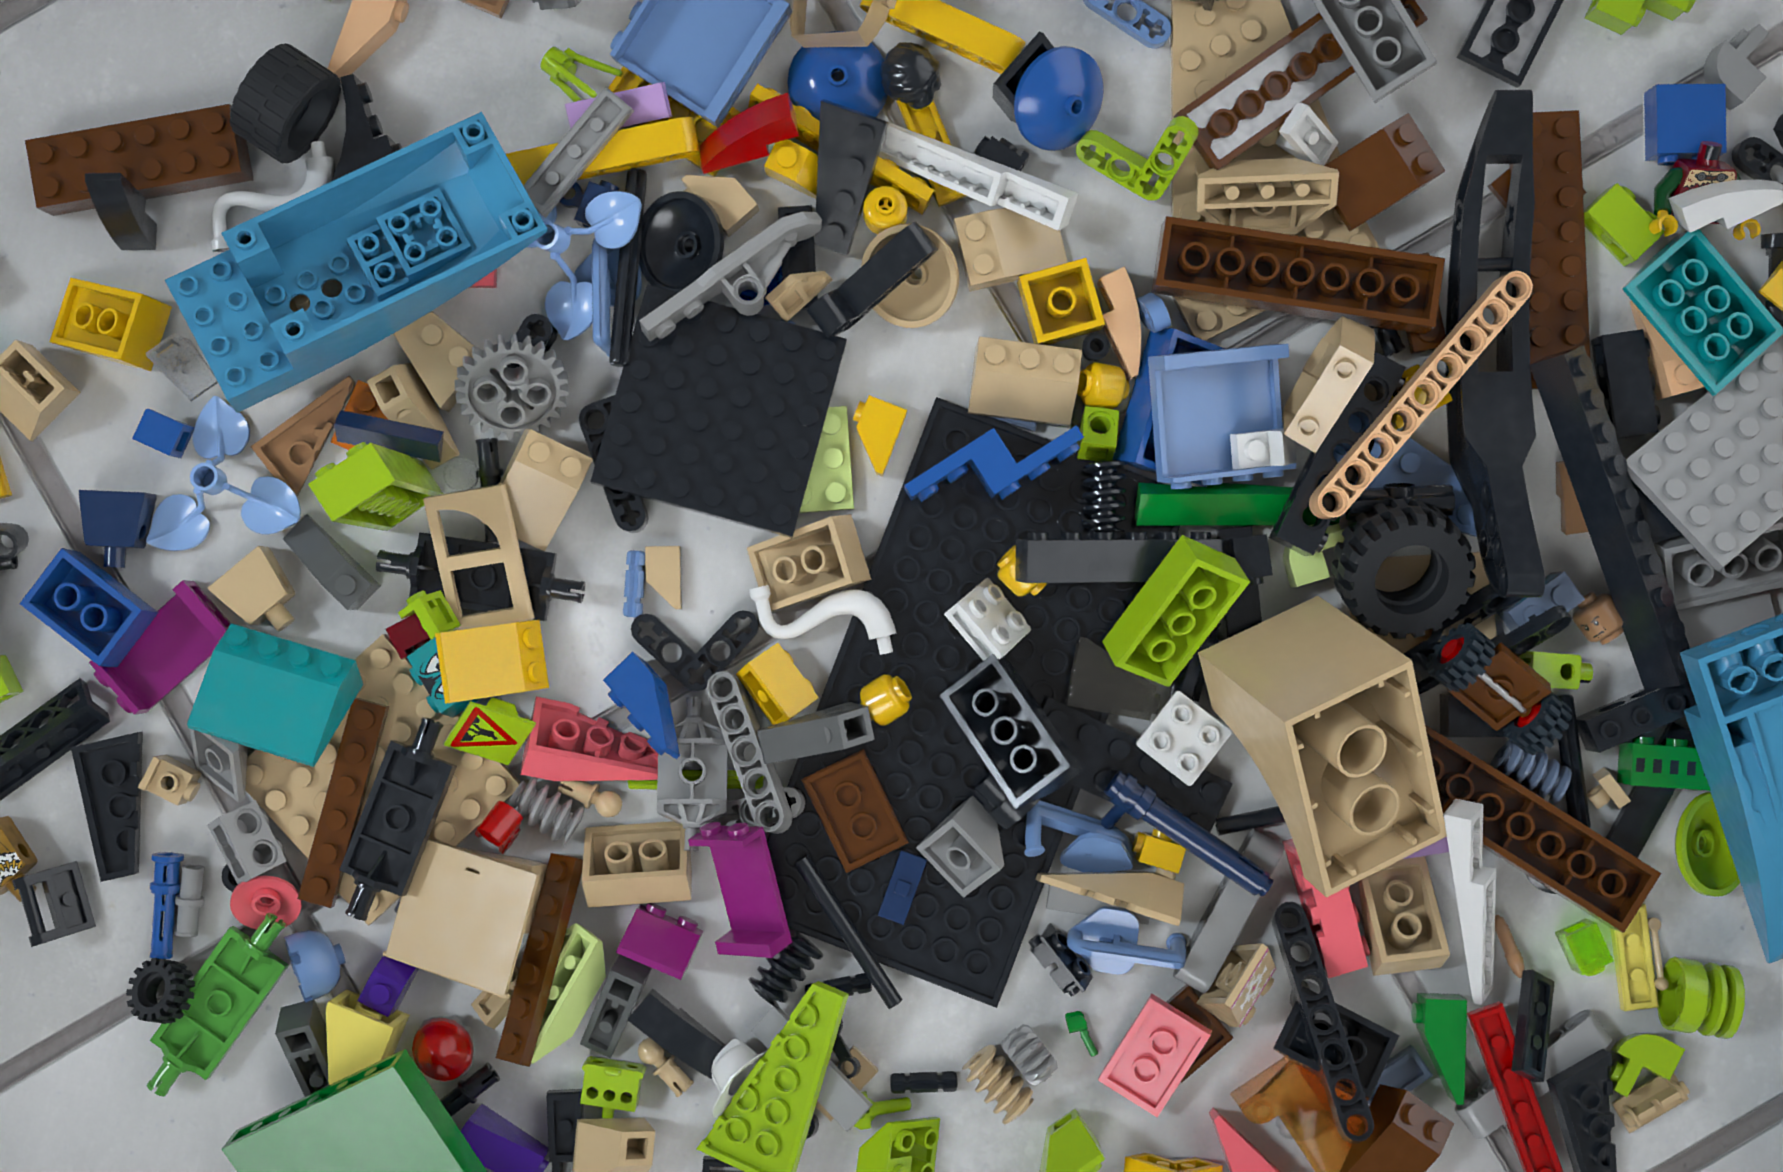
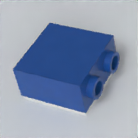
M1656 84L1643 93L1644 162L1658 161L1659 166H1671L1678 159H1697L1701 141L1722 144L1720 156L1727 153L1726 84Z

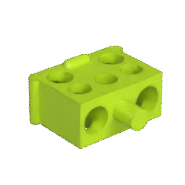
M594 1056L587 1057L582 1066V1070L585 1073L580 1104L603 1107L602 1118L604 1119L614 1118L615 1109L635 1112L639 1103L642 1078L647 1067L640 1063Z

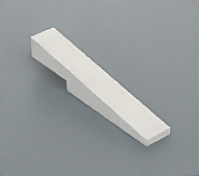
M892 123L888 124L879 153L880 158L889 159L904 169L991 207L996 204L1055 230L1068 226L1079 194Z
M1455 799L1443 815L1472 999L1474 1004L1482 1005L1493 989L1496 869L1482 866L1483 804Z

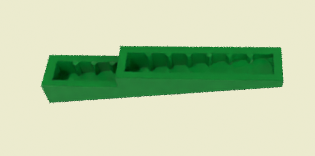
M1138 483L1135 506L1136 525H1275L1293 487L1222 483L1205 485V487L1192 486L1191 488L1171 489V486L1168 484ZM1307 507L1303 511L1302 518L1306 525H1312L1316 521V516ZM1340 516L1336 519V521L1331 520L1329 525L1338 524L1340 522Z

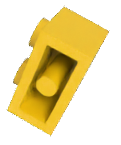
M779 643L758 655L736 673L738 679L772 725L791 720L819 698L814 692L811 682L803 677L794 665L791 655L783 650Z

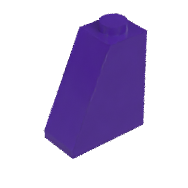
M484 1104L477 1108L461 1129V1133L483 1166L494 1172H544L549 1164V1161L544 1159L549 1152L546 1145Z

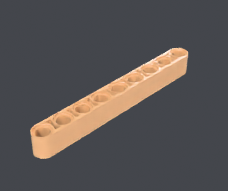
M1513 271L1499 277L1488 287L1312 493L1309 499V507L1314 516L1320 519L1335 518L1343 515L1530 297L1533 284L1527 274L1521 271ZM1507 281L1513 283L1516 287L1515 298L1509 296L1506 292ZM1484 308L1492 311L1494 315V322L1492 324L1484 320ZM1462 334H1465L1471 340L1470 351L1463 349L1460 344ZM1439 360L1448 365L1449 374L1447 378L1442 377L1438 373L1437 364ZM1416 387L1422 388L1426 393L1424 404L1418 403L1414 397ZM1394 413L1400 415L1403 419L1404 426L1401 431L1395 430L1392 426L1391 418ZM1371 440L1378 442L1381 447V454L1378 458H1374L1369 453L1368 445ZM1349 466L1355 468L1358 472V481L1355 485L1348 483L1345 477V472ZM1326 493L1331 494L1336 501L1332 512L1325 510L1322 504V499Z

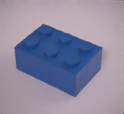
M65 548L60 549L19 603L93 662L104 667H118L159 613L83 553Z

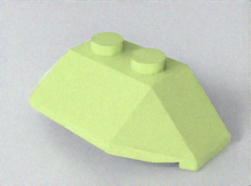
M577 923L571 925L566 930L532 1057V1064L573 1036L606 978L603 942Z

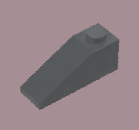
M308 514L283 538L318 582L347 610H358L381 586Z
M619 954L610 970L580 1045L611 1059L628 1023V1018L632 1014L652 969L651 967Z
M315 1000L281 1007L275 1035L306 1097L329 1086L326 1023Z

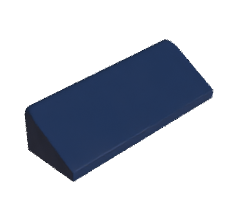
M340 410L335 420L334 428L338 442L357 445L365 442L367 445L374 443L415 458L441 462L444 431Z

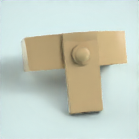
M793 0V13H791L789 21L791 36L804 48L867 47L882 28L889 10L895 9L897 0H873L858 31L805 34L807 0Z
M1342 316L1331 327L1325 337H1322L1306 362L1283 409L1284 435L1314 453L1317 452L1374 364V329ZM1366 384L1364 387L1366 398L1370 401H1375L1377 397L1375 387L1371 384Z

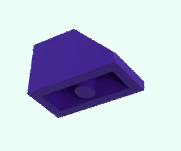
M383 956L374 968L357 1001L389 1017L398 1010L419 968Z

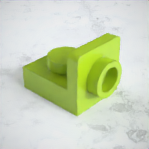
M423 590L412 595L406 600L408 605L398 612L401 619L416 613L423 629L431 640L436 638L435 633L455 631L461 626L441 590L426 594Z

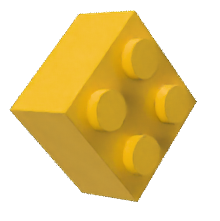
M1086 258L1019 276L1017 286L1034 344L1050 345L1096 332L1104 327V318Z

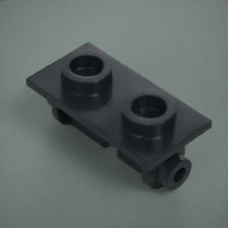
M1051 923L1048 924L1041 936L1037 934L1029 940L1030 951L1044 968L1055 962L1058 967L1052 970L1049 975L1064 994L1068 993L1072 997L1080 990L1084 992L1093 978L1090 974L1089 966L1082 958H1078L1069 949L1065 935L1060 931H1056Z

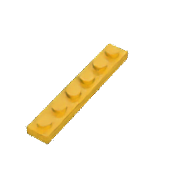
M757 83L750 93L748 108L767 99L779 96L780 93ZM793 105L799 136L794 138L818 152L820 121L814 118L804 107ZM878 156L870 184L877 188L890 186L899 190L906 198L908 207L923 215L931 201L934 190L923 179L908 175L900 170L895 162Z

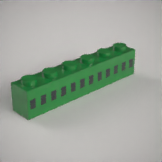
M1638 736L1633 738L1632 742L1619 744L1617 783L1633 786L1711 791L1696 747L1688 746V740L1666 738L1665 745L1654 744L1655 737Z

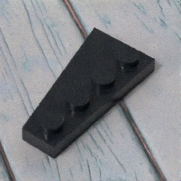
M825 99L821 100L816 194V212L822 219V228L820 232L815 234L814 244L847 255L851 249L864 206V200L868 193L889 122Z
M143 731L71 747L100 882L139 873L141 789L138 786L142 780Z
M1604 1049L1597 1051L1546 1080L1574 1172H1617L1616 1145L1611 1142V1130L1615 1127L1614 1114L1610 1112L1609 1096L1613 1095V1081L1608 1079V1066L1612 1065V1054Z

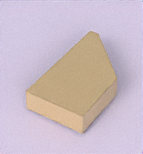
M825 271L790 274L765 299L785 322H788L833 279Z
M681 546L645 547L646 582L673 608L682 609Z

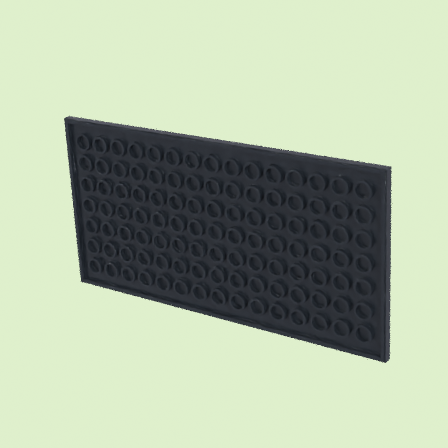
M936 397L869 571L871 580L865 582L862 590L870 592L880 599L888 609L896 629V634L890 635L893 652L880 655L876 638L869 640L864 624L858 617L853 615L816 712L846 702L860 704L861 689L884 674L890 675L893 678L898 676L907 685L912 696L911 700H909V709L907 713L885 726L879 725L872 720L871 724L875 740L843 750L798 758L787 787L796 788L803 793L805 808L799 816L792 819V824L788 830L779 834L769 833L767 845L789 929L851 952L794 866V863L809 855L879 963L997 1008L1044 883L1035 880L1037 873H1049L1063 836V831L1042 825L1041 846L1045 848V851L1041 855L1028 857L1024 853L1026 849L1025 830L1027 813L1006 830L998 824L1004 867L963 898L927 860L904 925L878 916L901 850L925 858L916 847L956 808L972 795L984 805L973 791L975 786L990 770L940 697L944 691L977 667L983 660L944 613L984 579L989 578L993 584L1002 590L1004 597L1016 611L1024 616L1026 623L1031 627V631L1003 657L1007 658L1040 707L1046 696L1106 723L1125 670L1115 666L1102 641L1146 582L1047 583L1035 596L1030 592L1022 597L1015 595L998 578L997 573L1000 567L997 563L1010 548L1016 545V539H1028V532L1049 533V539H1061V532H1082V539H1094V532L1098 531H1091L1081 526L1082 521L1092 518L1082 513L1083 507L1092 505L1091 502L1082 499L1084 493L1092 491L1091 488L1082 485L1084 479L1092 477L1091 474L1083 471V466L1093 463V460L1077 459L1078 451L1062 462H1059L1056 457L1048 462L1051 467L1048 471L1030 481L1028 476L1018 481L1021 487L1004 499H1001L999 495L991 499L970 464H968V473L956 481L950 483L948 479H945L937 484L939 487L938 492L921 502L917 497L911 501L904 490L905 484L993 428L1016 463L1051 442V440L988 416L968 414L967 408ZM1118 467L1117 471L1126 474L1127 478L1117 481V485L1126 488V492L1117 495L1116 499L1126 502V506L1116 509V513L1126 516V520L1116 523V527L1124 529L1125 532H1115V538H1126V532H1147V538H1158V532H1178L1180 525H1136L1135 506L1138 483H1163ZM864 749L909 843L846 873L801 779ZM1067 782L1057 791L1042 797L1040 801L1072 811L1080 788ZM786 793L785 795L791 809V805L796 803V799L789 797Z

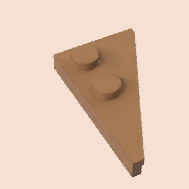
M351 376L346 377L250 446L273 477L285 482L294 491L296 496L299 495L335 424L340 410L343 409L356 383Z

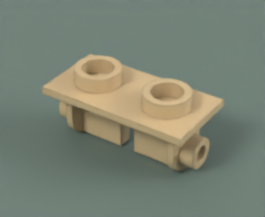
M1673 1073L1670 1080L1657 1076L1631 1091L1628 1097L1622 1096L1611 1104L1630 1134L1689 1099L1687 1095L1690 1091L1684 1082L1678 1081Z

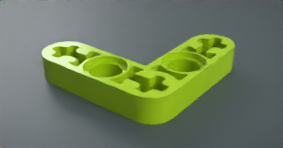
M1185 116L1173 118L1151 155L1146 159L1106 134L1097 130H1089L1085 132L1077 143L1076 154L1086 165L1138 196L1154 201L1164 194L1196 141L1199 132L1197 125L1190 118ZM1178 131H1182L1185 135L1179 145L1173 143ZM1091 144L1097 147L1096 151L1090 149ZM1107 153L1111 154L1108 160L1104 158ZM1158 154H1169L1173 158L1174 164L1166 165L1162 163L1158 158ZM1121 159L1127 162L1130 166V171H1122L1117 168L1114 160ZM1156 173L1160 177L1155 185L1151 186L1148 182L1152 175Z

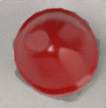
M457 1015L432 1017L429 1020H424L416 1032L412 1044L413 1058L418 1068L426 1076L437 1081H451L460 1076L467 1075L471 1068L474 1054V1039L471 1028L469 1026H462V1022L459 1021Z

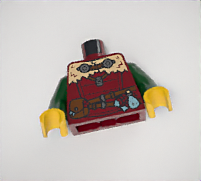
M1701 141L1697 159H1678L1674 163L1673 168L1654 187V215L1657 216V219L1653 220L1649 225L1651 233L1657 234L1661 232L1662 224L1665 227V237L1677 231L1678 222L1668 198L1713 183L1741 180L1735 168L1726 162L1719 161L1722 144L1712 141ZM1748 219L1734 227L1733 236L1737 240L1744 239V227H1747L1750 231V237L1753 239L1760 234L1761 226L1757 220ZM1714 221V222H1712V223H1710V224H1720V223H1718L1717 221Z

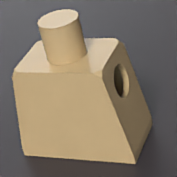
M257 546L208 587L211 593L250 625H259L268 619L274 628L280 632L295 620L284 607V604L295 596V591L269 547Z

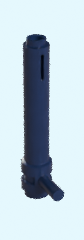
M1118 771L1104 791V794L1110 797L1109 801L1114 804L1101 819V825L1104 828L1111 829L1125 813L1136 820L1142 819L1252 895L1256 896L1258 894L1263 897L1267 894L1274 882L1269 877V872L1157 797L1155 790L1147 785L1141 786L1138 784V779L1130 773L1125 775Z

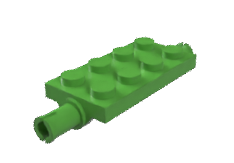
M267 913L252 937H249L235 926L229 927L193 978L195 987L190 988L189 992H193L195 995L194 999L188 998L187 1003L191 1004L189 1010L182 1009L184 1016L181 1019L175 1018L174 1023L161 1024L150 1039L153 1044L161 1048L164 1054L162 1057L164 1062L147 1083L150 1091L156 1086L158 1089L155 1091V1094L162 1097L166 1096L181 1072H194L204 1080L212 1076L289 967L288 963L273 954L269 949L281 930L286 926L282 919L275 922L278 917Z

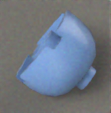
M313 930L301 931L285 936L288 955L294 974L301 984L299 989L305 1003L328 994L340 979V965L346 963L340 943L333 945L327 935Z

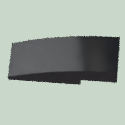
M85 173V182L97 214L116 245L121 250H156L157 223L145 212L146 198L122 173Z
M652 988L630 1015L628 1021L675 1057L712 1079L711 1069L713 1061L726 1045L682 1008L678 1010Z

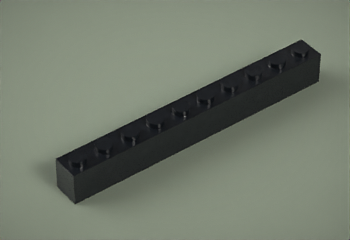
M1584 345L1549 355L1530 364V368L1613 603L1622 618V628L1644 690L1681 686L1688 681L1680 652L1690 649L1685 635V627L1679 618L1673 592L1667 584L1662 569V561L1657 555L1651 538L1650 527L1645 521L1639 504L1638 493L1634 489L1627 471V461L1620 450L1615 427L1610 421L1604 404L1603 393L1598 387L1592 370L1591 359L1587 356Z

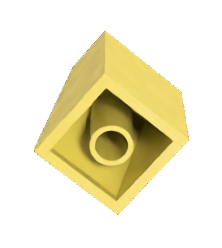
M347 989L328 1001L326 1006L329 1085L393 1055L410 1015L397 1010L389 1017H386L358 1002L360 994Z

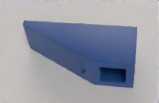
M632 651L603 679L611 689L608 696L618 707L622 709L625 706L631 714L627 717L628 720L640 732L644 729L651 736L647 742L658 754L662 756L666 752L677 759L680 753L667 685L647 661Z

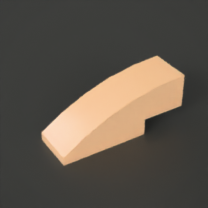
M1124 266L1101 277L1097 285L1110 311L1103 314L1105 322L1103 330L1127 380L1130 381L1139 373L1141 324L1134 288Z

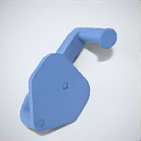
M594 238L592 253L581 263L574 274L577 278V283L585 281L592 283L593 341L607 356H610V307H614L620 248H605L598 244ZM640 266L638 268L636 300L639 298L642 290Z
M1039 801L1027 812L1025 830L1026 849L1024 851L1026 856L1035 857L1044 853L1045 848L1041 846V827L1044 825L1078 836L1060 854V862L1068 868L1081 872H1113L1133 868V845L1130 839L1116 826L1106 829L1101 825V820L1043 801Z
M1101 907L1068 931L1067 945L1069 949L1081 955L1091 968L1097 972L1117 975L1125 974L1132 969L1134 963L1181 969L1186 963V939L1180 933H1173L1167 938L1166 946L1168 949L1137 945L1139 921L1133 912L1126 909Z

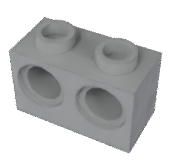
M256 800L216 818L207 825L237 884L261 876L287 862L284 856L283 844L278 838L274 837L269 827L268 815L263 808L258 806ZM237 819L242 820L247 825V833L239 830ZM253 850L261 853L263 864L255 861Z

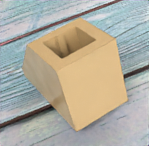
M685 175L681 179L686 187L684 192L697 194L712 205L719 216L723 231L728 237L760 211L758 204L735 178Z

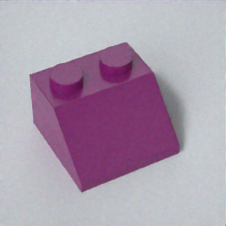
M647 903L646 906L640 904L626 929L616 953L681 980L689 967L703 930L697 928L698 923L690 918L679 916L677 920L666 915L667 910L657 904Z

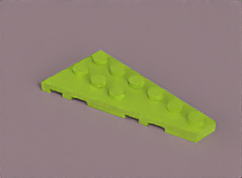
M820 981L811 985L791 1013L786 1025L772 1040L767 1052L758 1060L732 1097L731 1103L715 1121L712 1130L701 1141L696 1150L744 1172L797 1171L849 996L848 993Z

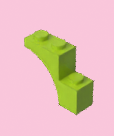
M1592 0L1585 19L1622 35L1632 26L1637 27L1646 9L1673 21L1682 13H1688L1696 0Z

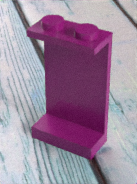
M182 580L172 589L176 595L158 610L159 613L118 667L99 666L92 660L89 662L95 669V678L103 686L110 687L118 696L116 698L117 703L126 712L136 715L144 714L151 710L212 656L213 650L230 626L231 622L195 581Z
M719 822L703 825L700 828V832L689 838L688 842L689 846L710 847L731 927L729 932L715 941L717 953L719 955L773 958L790 945L792 939L763 827L748 826L747 823L721 826Z

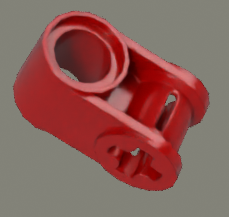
M497 801L478 826L475 836L478 838L483 837L499 847V852L504 855L519 835L523 817L512 806L503 801Z

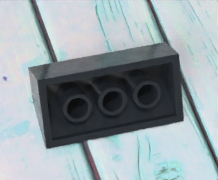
M992 654L940 695L1015 809H1019L1057 791L1083 771L1077 759L1007 658L1002 657L998 659Z

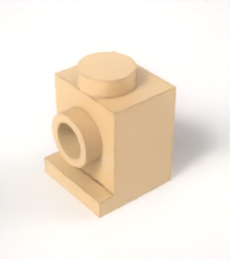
M166 754L154 756L138 788L144 791L147 790L178 806L186 804L187 801L191 802L200 789L198 780L202 773ZM169 777H172L174 780L173 788L166 786Z

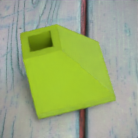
M1076 1108L1047 1127L1039 1172H1097L1102 1167L1101 1162L1106 1159L1101 1146Z
M928 1117L887 1122L859 1148L856 1172H935L940 1118Z

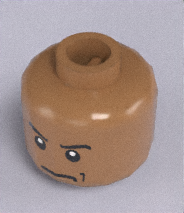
M1590 592L1583 596L1585 600L1577 605L1578 609L1573 614L1572 619L1588 641L1593 643L1600 641L1604 645L1624 632L1622 618L1617 612L1610 594L1604 593L1596 596L1594 592Z

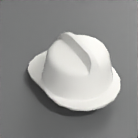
M732 1039L717 1054L711 1071L712 1079L720 1094L712 1109L713 1117L717 1118L724 1113L731 1103L734 1094L758 1060L766 1052L757 1054L741 1040Z

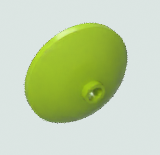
M1705 792L1695 797L1688 804L1678 821L1675 833V855L1679 869L1690 887L1702 895L1719 897L1732 892L1740 884V880L1711 792Z

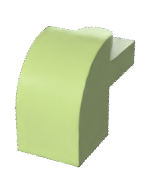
M1339 523L1327 527L1325 533L1329 536L1322 550L1335 547L1337 542L1343 543L1345 538L1342 536V532L1344 529L1340 528ZM1285 546L1283 562L1291 588L1330 577L1322 550L1319 553L1315 552L1313 556H1303Z

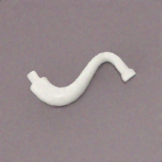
M323 141L310 143L312 158L305 160L306 178L303 186L297 192L280 196L250 191H233L219 197L212 211L214 239L211 241L212 252L223 253L230 250L221 233L227 230L226 214L231 207L245 206L267 212L331 182L335 173V163L333 157L326 156L325 143Z
M769 585L749 589L750 598L756 604L760 623L766 633L773 638L782 640L792 639L834 616L849 614L858 617L862 621L869 640L876 638L880 655L893 652L890 635L896 634V629L891 615L882 601L870 592L858 589L842 590L829 595L794 622L787 625H779L772 616L768 599L771 595Z

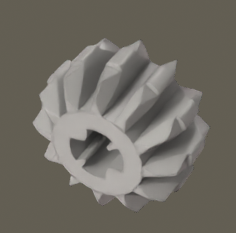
M1022 1024L1017 1029H1013L1002 1041L1003 1050L1030 1084L1037 1086L1042 1081L1045 1082L1058 1069L1057 1061L1028 1025Z

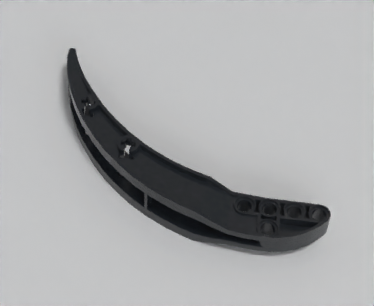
M1495 90L1470 150L1455 200L1448 271L1446 337L1477 302L1478 272H1500L1501 277L1513 271H1521L1530 277L1535 207L1532 90ZM1486 164H1513L1501 257L1478 258ZM1507 281L1506 292L1509 296L1515 298L1516 287L1513 283ZM1528 298L1497 334L1496 372H1478L1477 358L1450 389L1449 394L1453 400L1446 404L1450 464L1472 506L1477 541L1486 576L1493 590L1503 598L1542 597L1545 590L1544 568L1523 472V464L1536 438L1530 368ZM1462 334L1460 344L1463 349L1470 351L1471 340L1468 336ZM1445 363V378H1447L1449 368Z

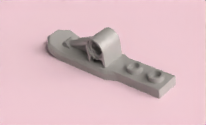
M802 211L780 218L713 265L692 284L639 320L642 332L650 342L656 337L662 339L676 328L675 324L685 317L690 319L696 316L704 308V303L722 292L739 313L746 316L759 313L764 305L767 287L782 265V260L786 253L797 242L809 239L820 232L822 228L821 217L817 212ZM745 290H752L757 293V297L751 301H745L739 295Z

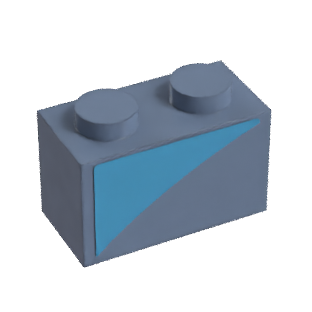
M1565 571L1552 572L1545 577V590L1542 597L1521 598L1497 613L1508 629L1513 631L1528 622V617L1533 614L1538 616L1558 605H1563L1566 612H1569L1585 599Z

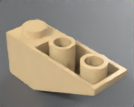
M412 363L393 365L367 380L382 413L388 420L444 431L441 462L423 459L431 470L460 455L428 388Z

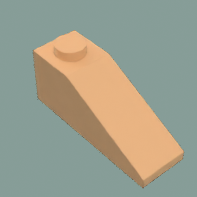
M352 0L327 69L338 75L339 79L340 77L352 74L397 31L399 23L405 21L409 10L408 0Z
M1631 301L1630 306L1637 330L1643 329L1644 337L1650 343L1648 364L1649 371H1652L1655 377L1656 386L1654 392L1656 399L1660 400L1703 388L1704 385Z

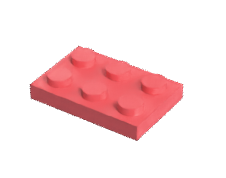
M1151 993L1100 1073L1098 1081L1158 1118L1208 1041L1212 1030Z

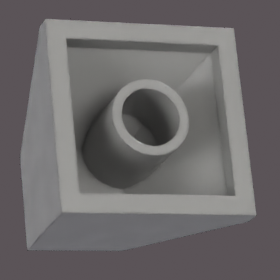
M190 729L196 769L238 803L245 800L248 747Z
M973 795L956 808L916 847L963 898L1004 867L998 824Z

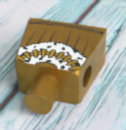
M9 816L0 817V895L9 890L19 902H22L19 890H14L12 880L24 877L38 861ZM33 884L34 891H36L37 887Z

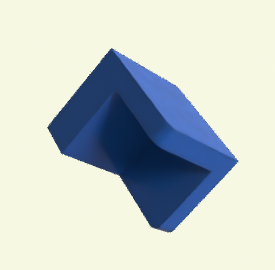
M146 409L132 439L166 455L182 458L193 434L194 427L152 409Z

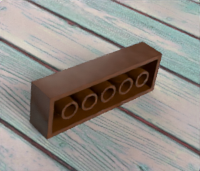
M225 104L25 140L36 208L56 216L95 209L85 182V173H122L146 199L253 181L247 140L233 132L230 126V109L232 105Z

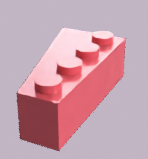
M1293 839L1282 841L1299 900L1306 913L1326 977L1329 979L1368 967L1366 956L1370 955V950L1365 937L1360 935L1358 927L1360 917L1354 902L1351 900L1350 886L1325 897L1304 878Z

